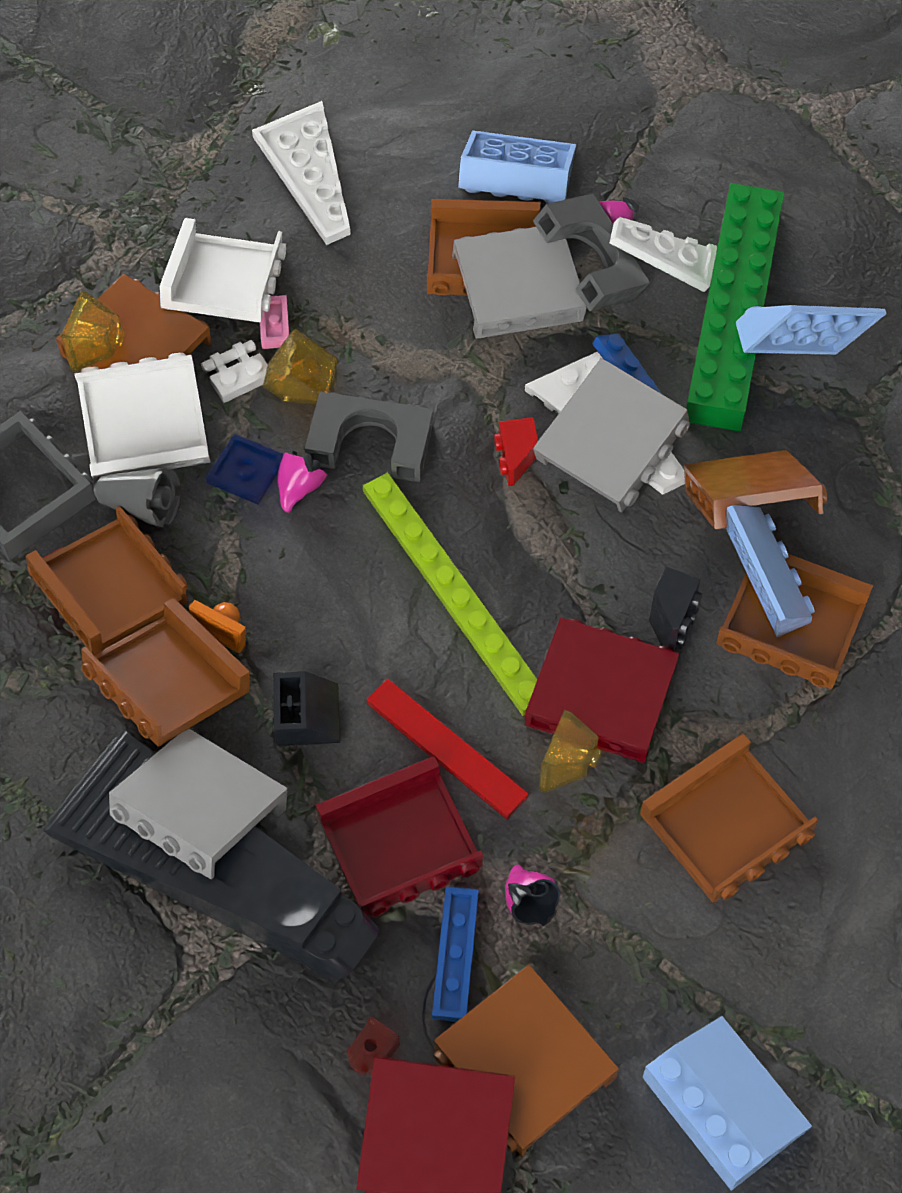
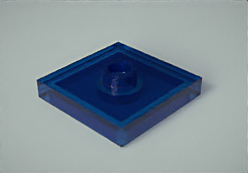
M233 434L206 476V483L258 505L278 474L284 454Z

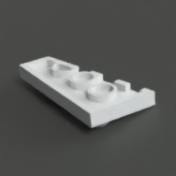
M619 217L614 222L610 244L703 292L710 287L717 251L716 245L708 244L703 246L698 244V240L689 237L685 240L674 237L673 232L663 230L659 233L653 231L649 225Z

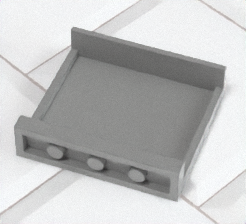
M537 227L526 229L517 228L513 231L501 233L491 232L487 235L475 237L465 236L454 240L452 258L457 259L474 316L473 331L476 339L584 320L587 307L576 291V287L580 282L566 239L546 243Z
M600 358L534 446L533 450L538 461L544 465H547L548 462L552 463L617 504L618 511L622 513L627 506L631 507L639 496L638 490L644 482L647 484L652 480L656 472L655 467L660 460L664 461L668 458L673 449L672 444L677 437L681 438L687 432L690 426L688 410Z
M187 729L177 735L109 792L110 815L118 823H124L136 831L143 839L150 840L161 847L168 855L175 856L188 864L193 871L202 873L209 879H212L217 860L268 813L279 817L286 810L288 788L191 729Z

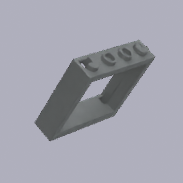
M21 411L0 424V451L25 434L74 486L7 533L0 525V551L9 561L95 500L91 487L94 483L89 475L85 472L80 473L76 469L77 466L73 459L67 453L63 455L59 451L55 440L51 436L45 437L41 433V427L35 419H28Z

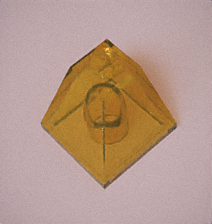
M84 291L80 292L61 335L70 369L74 372H78L83 368L113 356L117 346L122 344L125 334L124 329L121 327L119 316Z
M295 329L289 334L268 363L262 387L283 401L316 405L319 392L330 393L338 358Z
M564 710L541 766L539 791L544 793L586 777L590 766L596 768L602 750L597 749L599 736L569 711Z

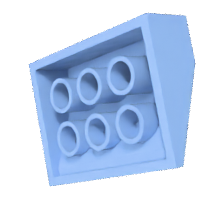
M472 130L461 156L458 188L465 189L469 193L491 192L492 195L497 197L513 195L518 196L521 200L543 199L546 203L565 200L576 144Z
M797 305L754 306L745 311V314L736 321V326L744 353L836 355L885 316L886 310L880 308Z
M738 505L727 507L726 530L776 637L810 624L812 621L811 614L815 612L814 607L808 596L802 597L798 586L802 585L795 568L789 569L785 561L789 556L783 542H776L772 533L776 528L769 514L764 515L760 507Z
M723 1016L678 1042L645 1067L642 1078L731 1191L812 1127Z

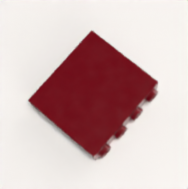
M560 617L525 712V726L645 763L650 742L673 673L677 667L679 653L673 652L665 646H653L644 643L636 637H624L614 634L607 628H595L585 625L577 619Z
M435 756L316 805L318 820L356 904L367 916H379L388 911L389 906L399 902L403 904L409 903L417 899L420 893L429 889L433 891L442 889L449 884L450 880L462 876V878L472 876L483 866V854L481 850L477 851L440 776V766Z
M380 1056L375 1057L356 1189L364 1190V1193H501L515 1075Z

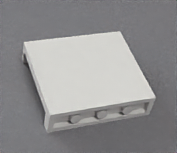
M185 218L160 283L161 308L261 322L264 311H269L271 295L269 294H274L276 277L280 276L281 260H284L286 255V244L282 243V232L278 231L274 244L197 234L196 219Z
M174 353L169 355L168 359L157 360V358L149 357L141 359L137 364L128 365L127 362H117L111 364L110 368L87 367L83 368L81 373H74L78 383L91 462L89 465L94 482L107 474L157 468L175 469L210 463L191 355L186 356L185 353Z

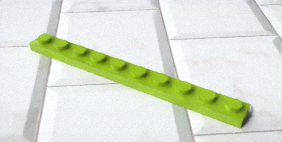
M387 472L364 484L363 492L521 715H525L537 682L535 675Z

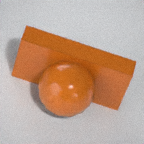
M196 600L191 603L189 613L222 645L238 653L246 646V627L239 623L241 615L234 604L223 602L211 609Z

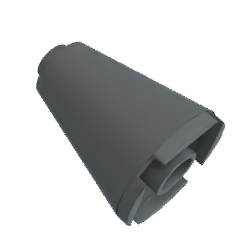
M169 468L107 474L101 476L95 483L94 495L102 505L114 510L120 506L127 515L130 514L134 518L155 527H164L163 525H169L177 514L180 496H175V486L180 487V482L176 472Z

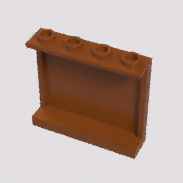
M431 199L427 294L468 296L458 261L452 258L454 240L465 236L475 237L487 235L491 232L501 233L513 231L517 228L536 227L533 220L540 213V202Z
M125 274L120 276L56 338L61 356L81 369L87 367L106 369L110 368L111 364L117 362H127L128 365L137 364L141 359L149 357L157 358V360L168 359V356L174 353H185L187 356L201 342L209 347L212 345L210 328L202 319H195L185 311L161 308L160 293L152 292L141 281L132 279Z
M787 450L684 464L685 492L714 529L727 528L726 509L732 505L753 506L803 498L818 514H823V503L827 501L825 486Z
M120 506L116 507L117 519L53 554L42 558L35 550L25 556L30 576L93 655L163 617L164 603L174 598L182 606L187 603L186 590L188 585L184 577L180 573L176 575L171 569V564L166 555L157 552L151 537L148 534L143 535L135 518L130 514L127 515Z
M788 554L789 557L785 561L789 569L795 568L802 583L798 588L802 597H809L815 612L811 614L812 621L810 624L776 637L746 573L724 625L719 630L716 645L722 646L724 650L730 653H740L750 657L756 663L776 667L787 675L807 679L815 686L833 689L873 585Z
M174 598L164 603L163 617L103 651L93 655L86 647L81 649V670L85 677L89 680L93 679L99 685L102 694L107 699H112L118 705L122 715L126 719L130 718L137 725L141 735L146 739L150 738L158 747L250 692V671Z
M744 733L644 800L640 815L712 903H715L720 898L724 900L731 898L738 892L741 883L747 879L750 882L756 880L764 873L765 866L772 861L778 864L790 854L789 849L797 843L800 846L808 843L815 836L814 829L818 822L816 816L811 820L806 818L749 752L751 741Z
M527 965L434 1040L435 1053L433 1057L439 1065L515 1075L507 1149L512 1153L516 1150L521 1157L526 1154L528 1147L601 1086L605 1085L607 1087L617 1078L619 1071L614 1062L530 965Z

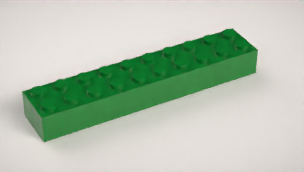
M730 183L686 409L688 410L690 423L741 432L756 353L743 352L736 321L745 314L747 309L754 306L764 307L784 196L783 191Z

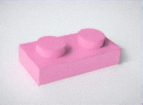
M286 295L271 296L269 311H264L260 322L262 349L290 347Z

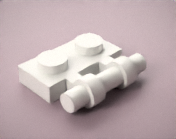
M252 340L243 344L238 342L232 345V349L222 354L217 352L211 355L209 360L201 363L205 373L216 370L217 373L210 376V382L223 403L274 380L272 370L260 353L252 357L248 356V353L256 350ZM235 359L239 360V363L229 368L225 366V364Z

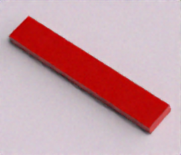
M388 678L366 699L367 705L430 757L435 756L437 762L506 820L528 799L529 794Z

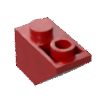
M533 417L499 422L498 434H494L496 451H501L502 458H499L501 476L506 475L508 486L515 485L536 460L533 448L538 442Z

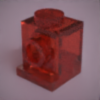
M371 1016L366 1026L347 1049V1056L350 1059L348 1064L359 1074L365 1076L366 1073H369L372 1076L374 1058L377 1056L391 1058L400 1046L399 1035ZM369 1042H373L377 1045V1048L372 1052H368L365 1050V1046Z

